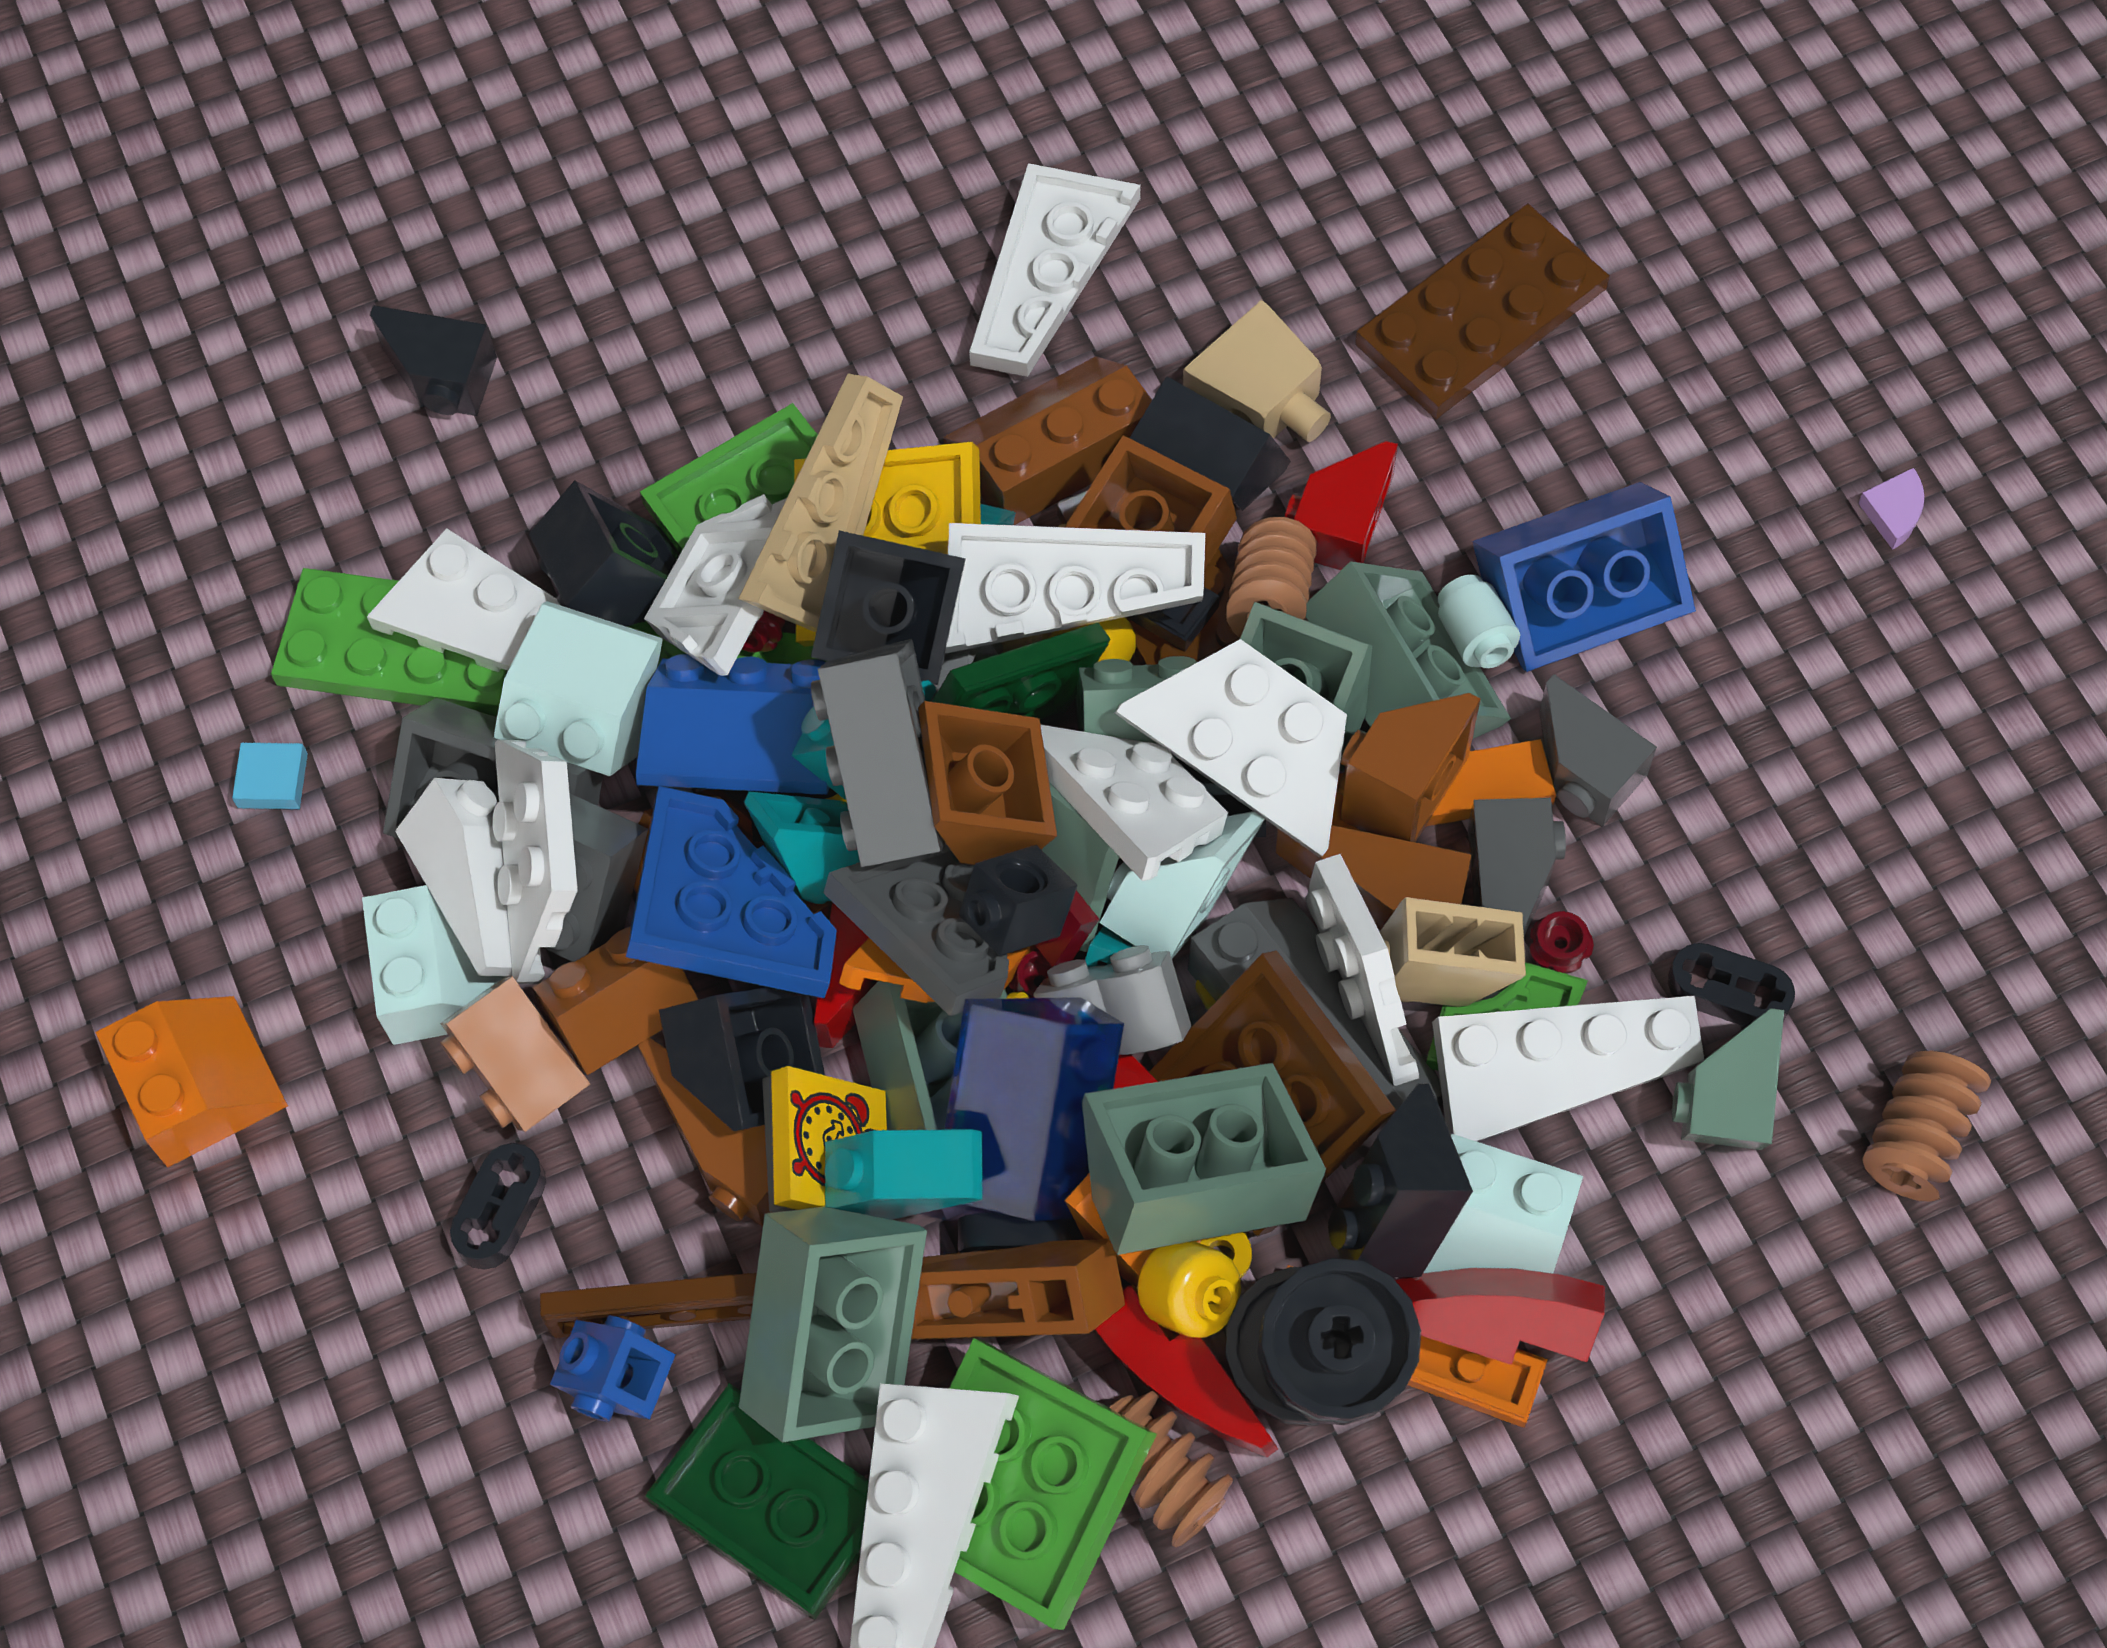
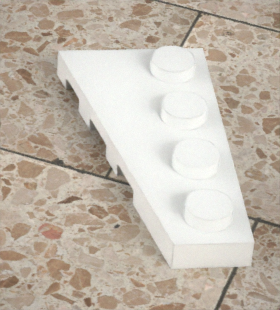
M1028 163L969 352L971 366L1029 376L1139 202V184Z
M446 528L370 612L367 618L371 628L389 635H392L394 631L417 639L421 646L441 653L447 649L473 658L476 665L499 672L501 668L509 670L541 605L546 601L560 604L555 597Z
M1695 996L1437 1017L1432 1022L1446 1125L1450 1135L1455 1134L1476 1142L1507 1133L1546 1117L1569 1111L1591 1101L1645 1084L1704 1061Z

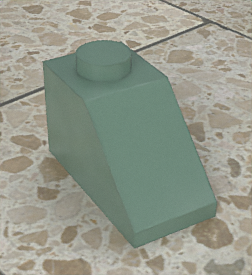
M1769 1009L1687 1074V1083H1676L1672 1105V1121L1683 1123L1681 1140L1762 1150L1772 1144L1784 1010Z

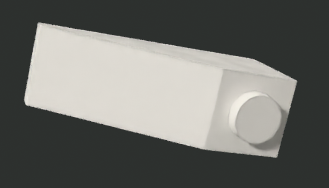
M434 778L395 832L478 975L512 976L507 905H503L498 896V875L501 867L504 865L502 841H497L493 832V813L497 799L484 781Z

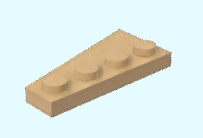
M847 374L738 599L808 630L817 632L838 532L840 530L862 536L864 534L903 396L868 376Z

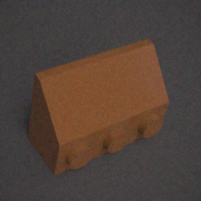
M1095 356L944 436L943 440L944 444L973 442L979 447L980 495L988 506L1016 512L1014 525L1092 484L1121 437L1124 435L1130 438L1152 399L1127 365Z

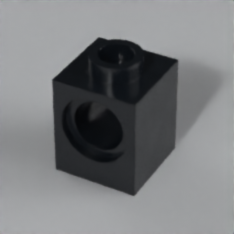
M1033 845L975 863L959 916L999 956L1059 937L1078 885L1037 845Z

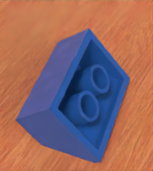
M1642 482L1472 541L1483 582H1488L1495 588L1520 632V639L1514 648V654L1522 669L1526 672L1696 611L1671 496Z
M688 654L676 655L669 659L663 658L646 688L636 767L637 785L827 795L830 789L827 782L819 779L791 756L803 733L801 731L802 722L807 713L814 707L811 682L820 680L818 668L826 662L809 659L795 664L766 663L765 660L758 657H741L735 660L728 675L720 676Z

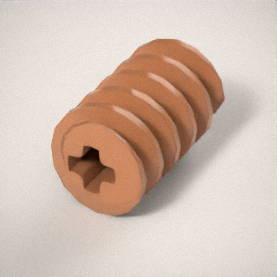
M1268 517L1253 523L1244 531L1238 544V555L1235 559V570L1232 575V585L1226 605L1227 622L1233 633L1241 638L1254 602L1304 620L1307 613L1309 588L1312 583V572L1314 570V558L1317 548L1316 539L1312 532L1299 521L1286 517Z
M1919 1051L1907 1056L1902 1068L1903 1076L1897 1079L1892 1091L1894 1098L1887 1102L1882 1113L1884 1121L1878 1123L1872 1136L1874 1144L1867 1147L1862 1161L1871 1177L1887 1190L1906 1198L1932 1202L1939 1200L1940 1195L1939 1191L1928 1181L1937 1183L1949 1181L1953 1171L1942 1159H1958L1962 1147L1953 1137L1968 1136L1972 1125L1964 1115L1978 1113L1982 1102L1975 1093L1987 1091L1991 1079L1978 1065L1964 1058L1944 1052Z
M1154 1390L1136 1399L1132 1395L1121 1398L1109 1408L1157 1433L1133 1484L1135 1486L1141 1483L1135 1493L1134 1502L1142 1509L1160 1504L1154 1514L1153 1523L1160 1530L1170 1529L1179 1525L1172 1537L1171 1543L1177 1548L1194 1537L1216 1516L1225 1504L1224 1496L1234 1479L1229 1474L1211 1482L1205 1478L1215 1458L1211 1453H1207L1192 1461L1188 1459L1186 1455L1196 1437L1192 1432L1173 1440L1168 1436L1177 1419V1415L1173 1411L1155 1419L1149 1415L1159 1398V1395Z

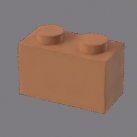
M513 976L504 977L440 1023L449 1035L440 1042L441 1046L463 1075L472 1068L488 1088L479 1097L502 1128L512 1122L517 1130L526 1132L590 1085L587 1078Z

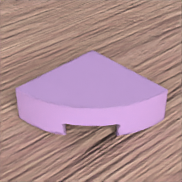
M1914 468L1863 492L1858 503L1892 550L1910 537L1923 510L1924 490Z

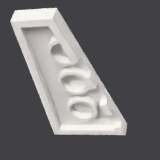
M949 523L948 555L965 558L966 562L945 653L1202 602L1205 533Z
M880 1384L850 1648L935 1647L954 1591L950 1586V1582L960 1552H967L976 1526L971 1520L984 1482L990 1483L1000 1455L995 1453V1449L1005 1419H1012L1019 1396L1000 1392Z

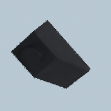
M373 305L370 317L381 347L419 405L442 415L461 413L477 416L497 360L487 325Z

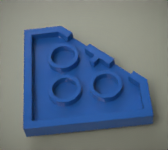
M659 786L653 807L626 957L825 998L831 979L837 929L821 911L816 914L811 912L793 891L796 882L764 846L756 849L737 827L739 817L724 800Z

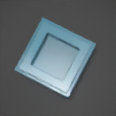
M241 743L232 796L237 808L300 809L308 756L302 743Z

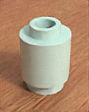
M1464 575L1449 582L1438 595V604L1440 606L1438 616L1464 663L1470 667L1494 668L1506 662L1512 656L1514 648L1519 642L1520 632L1495 588L1490 583L1483 582L1482 578L1477 575Z

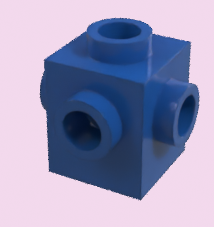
M609 1315L605 1324L576 1320L570 1336L561 1348L559 1363L550 1385L575 1397L571 1408L591 1418L610 1422L614 1412L650 1420L676 1354L644 1338L646 1330L643 1327L623 1318Z

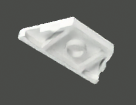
M763 494L742 504L730 513L719 514L696 525L644 618L660 637L720 676L728 675L755 623L763 614V609L738 598L786 499L772 505Z
M1241 639L1118 706L1114 713L1157 744L1168 749L1174 756L1245 806L1264 817L1265 820L1318 857L1325 854L1329 846L1347 714Z
M1041 725L1049 782L1141 881L1151 880L1156 877L1160 863L1165 858L1170 857L1179 862L1191 855L1194 847L1206 845L1222 835L1228 812L1206 791L1202 783L1195 780L1165 747L1155 743Z
M497 740L495 742L499 802L496 804L493 813V832L496 840L502 841L504 865L501 867L498 875V896L500 902L503 905H507L512 976L518 984H539L542 982L545 974L541 962L540 947L556 946L562 931L564 917L570 911L577 893L567 761L549 756L548 752L539 748H526V742L523 740Z
M1341 854L1317 861L1314 865L1306 903L1320 934L1316 935V942L1321 959L1328 972L1338 969L1343 979L1338 982V986L1347 1014L1351 1020L1361 1017L1393 1086L1418 1079L1419 1072L1416 1061L1410 1054L1398 1027L1407 1024L1397 992L1388 948Z

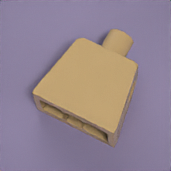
M1262 300L1183 369V386L1264 430L1273 438L1288 426L1307 442H1311L1324 431L1331 418V414L1315 402L1319 395L1322 367L1319 360L1269 305Z
M1405 897L1380 931L1388 948L1399 998L1405 1003L1414 1001L1455 1007L1468 1006L1526 976L1522 912Z

